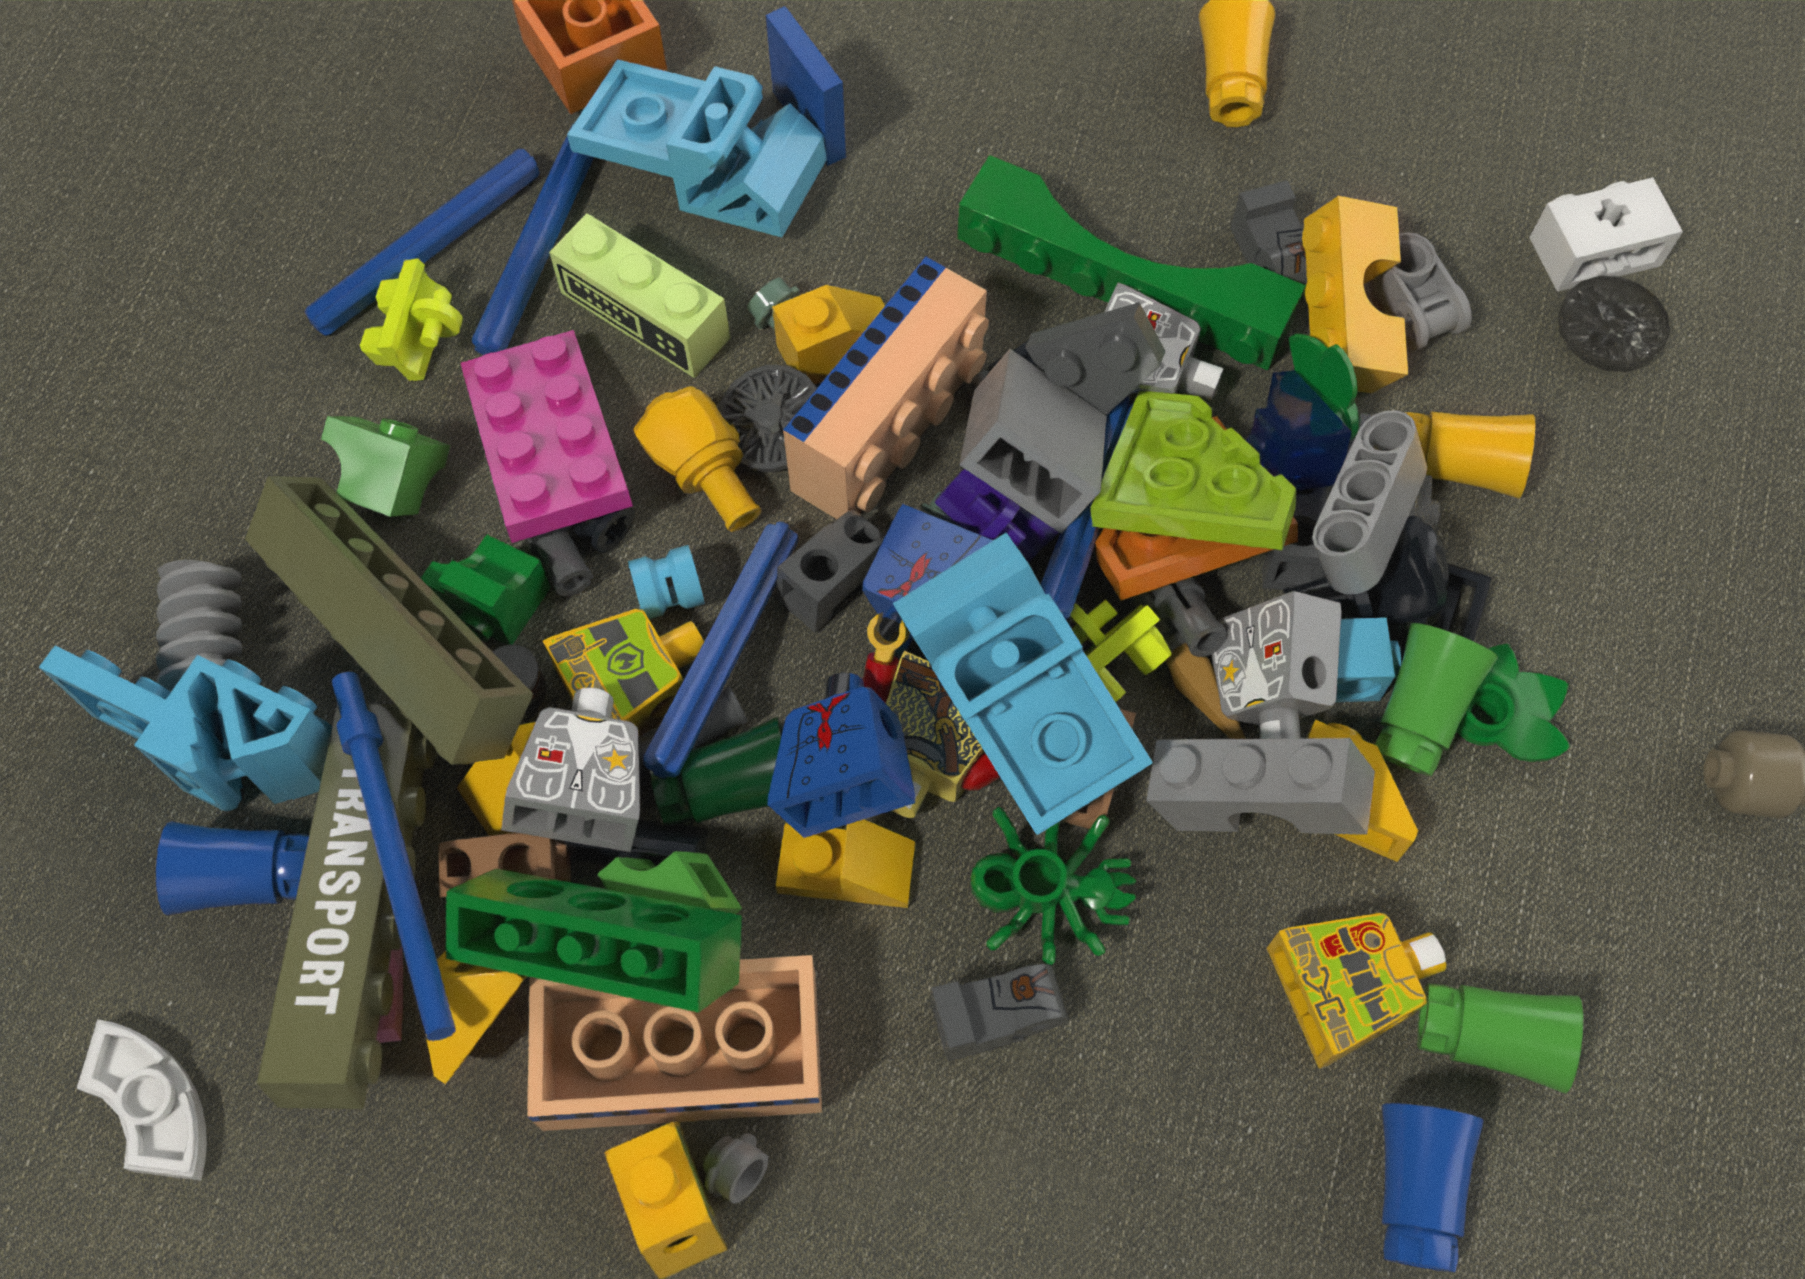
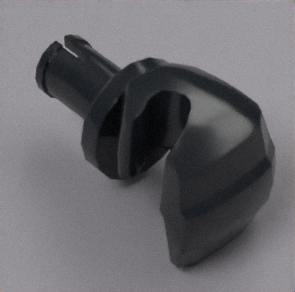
M1416 515L1410 516L1406 520L1383 576L1368 591L1359 594L1340 593L1329 585L1325 576L1292 588H1284L1283 593L1287 594L1296 591L1341 603V611L1349 608L1351 614L1357 613L1358 618H1387V624L1416 621L1437 614L1445 606L1447 597L1446 587L1449 579L1445 548L1441 538L1431 525L1424 523Z

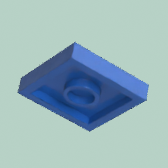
M786 6L767 14L766 26L774 95L783 107L790 103L824 135L826 166L846 158L843 82Z

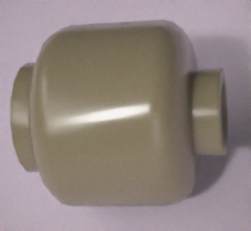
M1735 730L1722 740L1718 749H1712L1708 753L1704 764V780L1707 787L1713 788L1716 800L1725 811L1770 818H1786L1794 813L1800 805L1805 804V751L1803 746L1794 737L1789 735Z

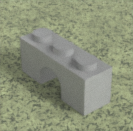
M1350 738L1157 740L1146 801L1177 831L1238 832L1240 814L1254 812L1283 818L1291 822L1301 833L1367 835L1375 771Z

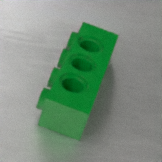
M497 868L446 891V959L697 1013L739 984L742 915Z

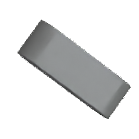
M1397 410L1383 411L1374 414L1363 423L1315 525L1312 539L1329 585L1340 593L1359 594L1368 591L1379 582L1425 479L1427 464L1414 420L1404 412Z

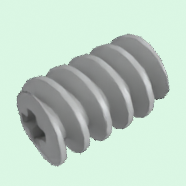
M191 559L168 562L157 568L161 578L157 585V594L161 602L157 607V618L160 626L156 632V639L161 648L156 655V663L160 670L156 683L172 692L197 655L222 666L226 659L238 657L242 653L241 641L229 637L238 634L242 630L241 619L230 614L242 607L241 596L232 591L242 584V577L240 572L233 568Z

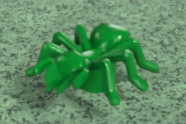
M1001 807L995 808L993 810V818L1001 828L1008 848L1018 860L1003 853L988 854L978 860L971 874V893L980 906L994 913H1007L1016 910L1018 907L1020 910L1006 925L1000 927L987 940L986 947L990 951L997 950L1008 938L1013 937L1033 914L1043 913L1041 931L1042 961L1044 964L1052 966L1055 963L1056 905L1059 903L1076 938L1086 944L1094 955L1101 956L1105 954L1106 947L1095 933L1086 928L1074 902L1081 899L1086 907L1096 912L1101 923L1129 925L1130 918L1128 916L1108 914L1105 908L1118 911L1127 908L1134 902L1135 894L1124 893L1117 888L1134 885L1136 879L1121 872L1107 873L1109 869L1129 868L1131 860L1127 858L1105 859L1098 868H1094L1086 876H1078L1074 872L1092 851L1099 837L1108 826L1109 818L1105 815L1098 816L1079 847L1064 865L1063 861L1057 856L1060 821L1046 829L1045 849L1028 851L1021 843L1017 830L1004 809Z

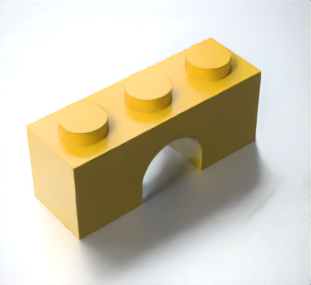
M1337 196L1304 219L1302 243L1306 253L1307 284L1305 298L1309 308L1310 336L1318 339L1327 348L1335 344L1339 345L1353 365L1357 379V391L1373 393L1408 375L1405 318L1389 316L1378 311L1368 300L1363 285L1401 262L1397 207Z

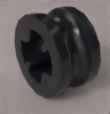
M629 507L576 523L574 531L581 539L587 540L592 538V547L598 552L610 551L619 544L630 530L635 517L634 509Z

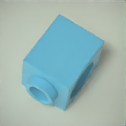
M1387 618L1341 619L1336 702L1380 701L1393 679L1397 678L1401 667L1400 647L1396 640L1390 641Z

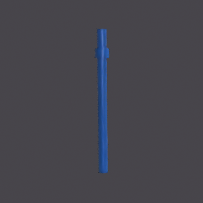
M343 672L332 679L341 719L336 725L343 752L351 755L426 1038L430 1041L442 1040L453 1035L456 1028L378 748L383 743V737L377 716L367 709L358 674Z

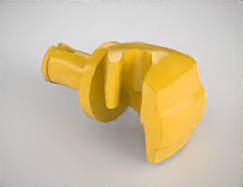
M688 386L672 393L666 392L656 397L646 407L645 414L633 429L643 449L658 466L676 477L675 480L684 493L692 494L704 491L724 520L728 531L735 532L751 524L758 518L762 510L753 501L734 472L743 457L742 450L738 446L740 443L739 434L734 425L727 423L718 411L716 404L707 394L693 386Z

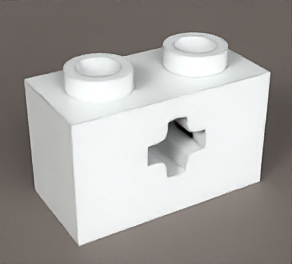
M1652 177L1632 183L1616 182L1605 187L1603 190L1578 196L1566 194L1547 203L1530 236V240L1558 292L1659 267L1663 264L1683 231Z

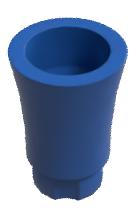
M173 821L168 822L160 837L156 860L157 895L163 913L170 916L206 908L246 904H281L284 899L296 900L310 834H285L283 830L210 828Z
M1399 1103L1382 1104L1385 1141V1192L1382 1224L1388 1226L1384 1239V1260L1413 1267L1455 1272L1458 1262L1457 1238H1464L1466 1204L1473 1161L1484 1120L1474 1115L1436 1107Z

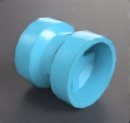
M689 545L670 549L665 558L652 560L645 556L628 561L640 607L645 611L649 619L663 616L666 609L680 605L689 609L705 604ZM671 577L673 586L668 587L665 578Z

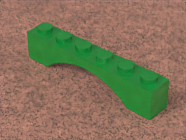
M991 155L988 156L959 203L957 239L967 243L974 250L994 254L1017 264L1030 274H1041L1069 286L1073 291L1082 296H1093L1109 303L1117 283L1124 284L1196 321L1201 327L1198 337L1199 342L1227 353L1231 358L1240 363L1253 364L1267 371L1295 319L1306 287L1304 284L1253 263L1225 268H1186L1155 263L1125 253L1096 238L1074 221L1053 198L1040 175Z

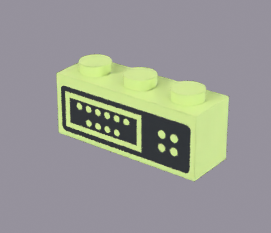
M588 213L549 252L562 294L693 378L703 370L730 339L724 298Z

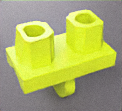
M420 259L404 260L399 278L381 280L376 299L378 308L386 315L384 325L365 329L360 348L376 365L395 366L409 381L424 380L433 349L437 346L439 338L456 336L460 332L463 317L458 310L450 305L451 293L444 286L428 277L425 272V265Z
M1104 600L1088 615L1075 603L1069 617L1075 624L1071 629L1081 645L1086 640L1092 644L1084 653L1115 702L1126 691L1105 666L1124 651L1143 675L1152 672L1172 655L1163 636L1154 626L1160 619L1148 605L1143 607L1140 604L1106 634H1103L1100 629L1118 614L1110 603Z

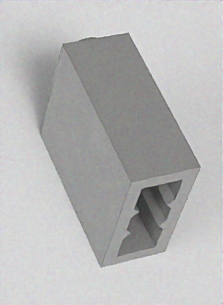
M1009 349L974 390L959 465L1059 533H1062L1101 492L1106 415L1066 387L1056 385L1047 378L1045 372L1012 349Z

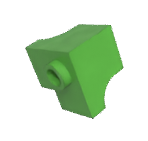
M327 416L321 440L332 446L340 459L341 477L336 493L343 500L390 517L419 513L427 485L434 474L445 467L451 446L418 434V428L387 418H382L379 425L359 417Z
M674 851L657 866L649 859L617 857L598 873L607 890L737 914L742 909L709 856L704 853Z

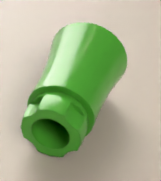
M1411 623L1403 661L1392 695L1380 721V724L1384 727L1375 744L1378 746L1383 759L1415 773L1432 777L1440 761L1442 751L1449 750L1466 710L1479 686L1497 661L1498 656L1488 648L1455 633L1430 625Z
M1430 983L1425 986L1424 993L1427 1004L1419 1011L1417 1026L1418 1049L1429 1053L1449 1055L1451 1061L1481 1066L1525 1078L1562 1093H1567L1570 1090L1579 1064L1583 1037V1007L1579 996L1532 995L1494 991L1467 985H1460L1459 989Z

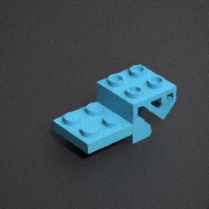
M617 59L567 134L572 152L672 177L680 211L778 237H783L827 160L824 135L790 103L764 121L761 119L758 125L750 129L747 124L763 99L761 92L763 86L752 75L715 66L704 81Z
M1004 533L893 603L914 640L931 664L936 676L1036 835L1153 764L1085 655L1081 643L1049 594L1044 593L1030 565L1007 533Z
M54 646L39 666L47 676L92 717L138 739L134 746L183 791L223 811H230L238 807L242 799L240 788H243L241 777L248 776L274 804L319 792L333 726L314 714L317 705L308 697L286 686H282L278 693L259 685L262 680L257 674L236 661L226 659L224 664L220 666L197 655L172 692L146 677L141 676L136 684L119 677L122 672L119 667L90 650H85L82 656L78 657L58 646Z

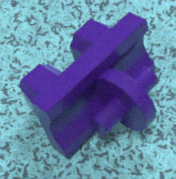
M964 468L937 496L934 502L964 529L991 540H995L1004 533H1007L1028 564L1059 533Z

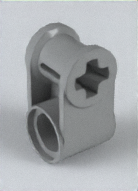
M1400 233L1401 262L1370 280L1369 287L1372 295L1378 300L1386 315L1405 318L1406 348L1410 351H1417L1427 345L1428 339L1448 331L1452 334L1466 331L1470 327L1472 313L1464 291L1454 282L1436 254L1434 246L1419 234Z

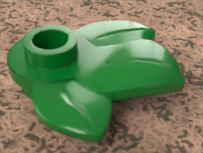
M1294 334L1288 339L1295 378L1288 379L1276 387L1284 405L1299 423L1304 424L1310 437L1322 446L1332 444L1341 446L1352 441L1358 433L1359 413L1354 402L1358 390L1357 379L1349 357L1337 344L1327 348L1318 339L1309 335Z
M1500 644L1488 648L1498 656V659L1476 691L1456 732L1463 739L1475 745L1491 746L1497 744L1512 757L1522 761H1548L1564 754L1570 748V744L1565 736L1549 721L1560 709L1568 690V683L1541 673L1519 672L1517 659L1509 644ZM1479 709L1484 711L1489 716L1490 724L1477 720L1471 710Z

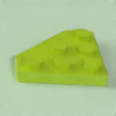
M1139 390L1101 481V492L1094 498L1090 507L1092 527L1283 550L1296 508V488L1281 474L1273 477L1260 464V454L1232 427L1224 430L1213 420L1212 408L1199 396Z

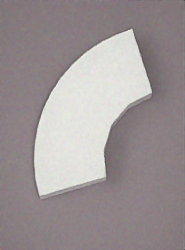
M97 1020L77 1089L102 1098L119 1115L126 1137L124 1169L137 1173L201 1181L206 1159V1124L198 1093L189 1075L181 1064L155 1041L131 1028L113 1022Z

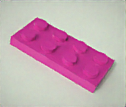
M574 330L554 336H546L537 341L499 352L488 353L460 363L504 523L512 543L633 506Z

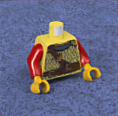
M882 612L871 619L867 628L869 641L876 650L867 656L863 681L865 683L864 687L872 688L898 716L902 724L915 791V803L892 810V812L903 817L914 818L927 792L947 801L956 802L965 790L979 791L1001 777L936 676L929 661L906 651L903 652L900 661L894 656L895 649L908 640L910 631L903 620H901L898 639L894 642L885 640L879 632V625L883 618Z

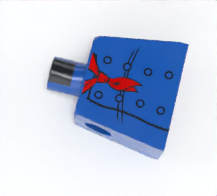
M902 504L863 581L862 591L877 614L883 612V618L879 625L880 635L885 640L893 642L899 637V627L902 618L894 607V602L993 540ZM911 633L908 640L895 649L894 656L898 660H900L903 652L907 650L914 639Z
M842 672L830 676L826 680L825 699L794 709L785 719L768 795V806L803 838L915 803V791L902 724L898 716L873 689L864 687L863 679L852 673Z

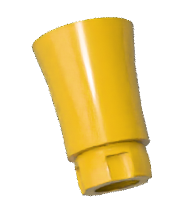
M1210 0L1199 13V24L1205 53L1206 95L1209 99V114L1213 121L1220 122L1226 127L1247 126L1254 119L1262 115L1264 95L1267 91L1269 43L1275 20V9L1268 0Z
M1431 411L1428 416L1420 413L1404 412L1414 420L1427 464L1425 478L1457 482L1489 489L1517 499L1521 498L1527 483L1534 449V414L1482 416Z

